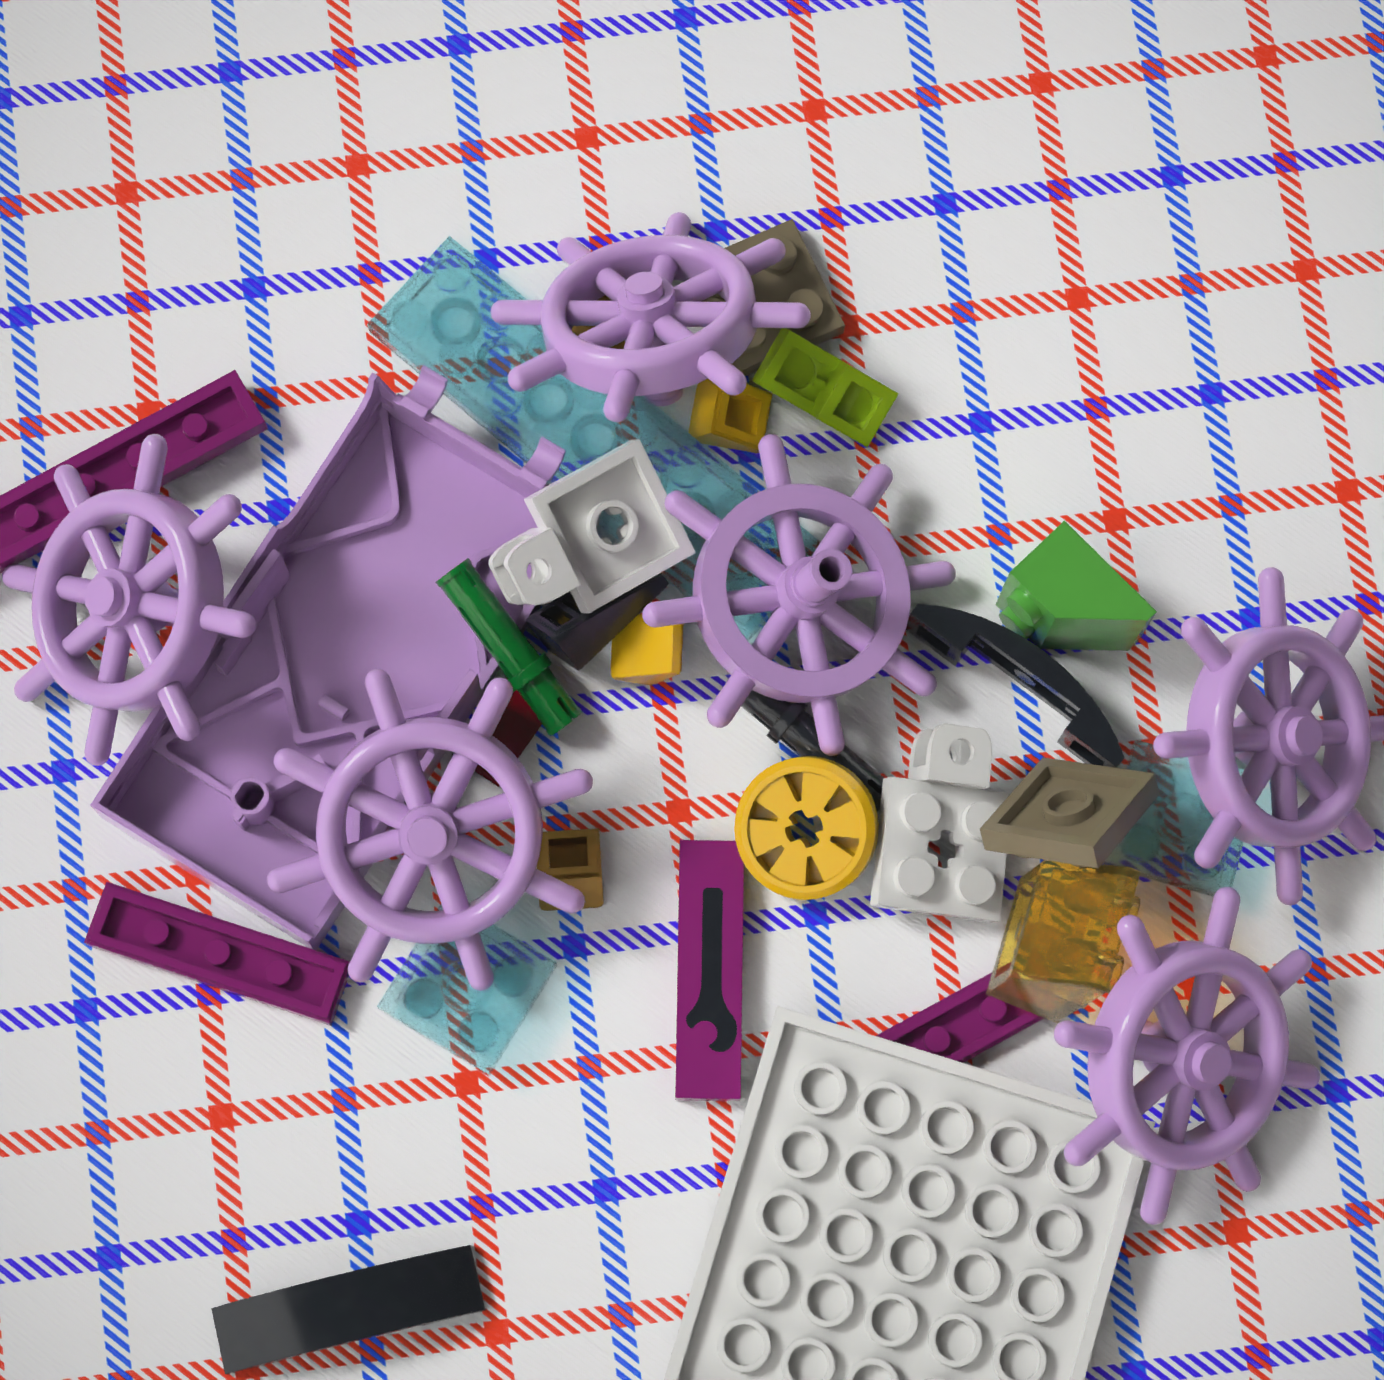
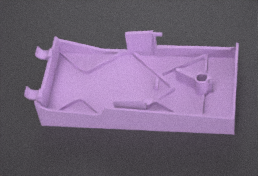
M425 365L421 368L417 382L405 396L399 393L396 395L378 375L372 372L368 378V387L361 404L289 515L280 524L271 527L224 599L223 607L244 611L254 616L256 629L250 637L246 638L218 633L206 663L192 683L184 690L200 722L201 730L199 735L190 741L180 739L176 735L163 706L153 708L90 804L95 812L105 821L313 950L318 949L345 906L336 896L327 879L284 893L272 891L267 884V877L271 870L318 854L316 823L323 795L322 792L279 772L274 766L275 754L282 748H290L335 770L352 748L368 735L380 729L365 687L366 675L373 669H381L389 674L405 720L421 717H440L461 722L467 721L482 698L487 685L501 669L441 587H438L435 583L467 558L471 560V564L522 633L529 626L525 620L542 606V604L514 605L508 603L488 562L491 555L501 545L531 528H538L524 498L549 485L563 462L566 450L541 436L538 446L527 464L522 468L431 413L441 399L448 379ZM529 564L527 567V576L530 579L532 569ZM435 748L415 749L426 781L447 750ZM390 757L372 768L360 781V783L407 805ZM348 806L346 817L348 844L395 829ZM373 864L358 868L360 874L365 877Z

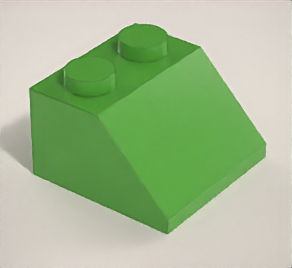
M1065 520L1009 572L995 604L1001 610L999 618L1003 625L1026 639L1029 638L1040 649L1129 651L1139 641L1157 613Z

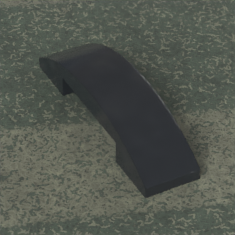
M917 604L912 610L906 627L908 632L954 666L958 664L971 647L1070 721L1057 743L1086 764L1118 768L1125 757L1108 720L1082 685L1045 651L1002 625L962 610L926 604Z
M471 1245L346 1272L211 1308L225 1374L291 1359L294 1356L416 1326H425L486 1311Z

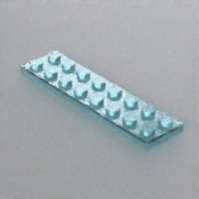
M450 235L367 323L369 333L418 374H420L422 366L425 365L448 379L443 395L526 464L534 454L541 436L566 450L563 462L550 481V484L630 440L640 439L667 495L675 490L683 491L721 520L736 505L759 492L645 396H634L626 419L621 422H612L606 418L603 411L608 394L578 386L561 374L526 391L518 392L513 390L508 384L509 372L514 367L546 352L541 325H500L496 323L491 317V307L496 301L527 299ZM603 510L599 515V525L619 540L616 529L624 524L621 515H608ZM773 519L762 522L745 532L743 536L782 563ZM682 523L696 553L660 574L685 597L693 596V578L697 559L706 540ZM800 525L806 556L811 557L820 541ZM730 558L726 577V591L768 586ZM768 611L733 616L739 630L749 642L772 614Z

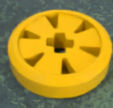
M795 757L766 768L751 781L744 791L735 816V840L738 852L746 868L758 882L769 890L793 899L811 900L827 897L853 883L870 863L878 841V814L873 798L866 786L848 768L821 757ZM799 810H802L807 818L818 815L822 821L823 830L815 832L819 839V842L811 846L806 837L795 840L791 833L790 826L798 823L794 814Z

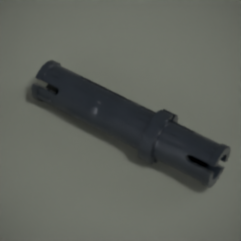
M753 690L750 692L741 707L769 730L766 736L771 741L777 744L781 740L800 757H821L848 768L866 786L873 798L877 813L879 812L884 777L846 745L838 755L829 756L824 754L819 746L814 718L806 712L809 706L807 703L780 701Z

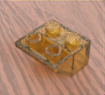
M1044 860L1019 879L986 994L1057 1023L1078 1009H1084L1088 1003L1101 995L1109 993L1119 980L1124 966V957L1118 954L1122 941L1117 933V924L1126 915H1138L1140 897L1135 896V891L1141 872L1125 866L1076 867L1067 863Z

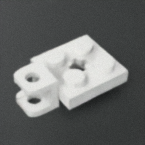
M640 439L630 440L524 498L538 528H531L501 545L491 555L488 562L508 603L514 605H541L551 602L570 591L580 612L591 613L696 553L681 521L668 513L664 503L667 493ZM603 510L608 515L620 514L624 524L616 529L619 540L612 544L608 537L600 538L597 533L596 526L600 523L599 515ZM529 564L532 569L530 579L527 576V567Z
M944 723L936 726L935 729L927 728L921 730L916 735L912 744L908 779L893 776L883 778L879 834L875 851L870 900L871 907L991 923L1000 922L1007 854L985 850L980 828L1011 793L983 790L989 788L992 764V743L985 729ZM941 832L947 834L950 843L955 845V857L948 859L946 868L939 867L938 857L928 853V843L939 840Z

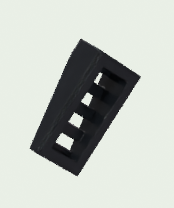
M658 574L591 613H581L569 591L534 612L525 621L547 650L579 671L618 635L647 604L651 603L669 583L662 574Z

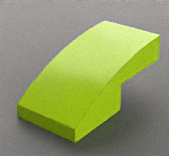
M781 328L752 379L759 386L867 448L899 394L787 328Z

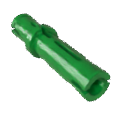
M467 558L435 583L438 587H441L481 643L508 677L507 680L511 683L513 692L516 690L519 692L545 727L548 735L552 736L573 721L572 718H577L583 711L575 704L549 669L552 661L544 652L541 655L537 653L471 564V560Z

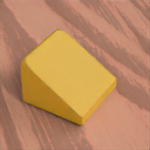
M709 379L699 382L695 392L688 439L701 444L759 453L758 445L766 433L773 393L746 384L742 393L729 395Z
M638 614L612 639L611 677L618 681L652 686L679 675L682 672L684 624L654 628L644 622L642 614Z

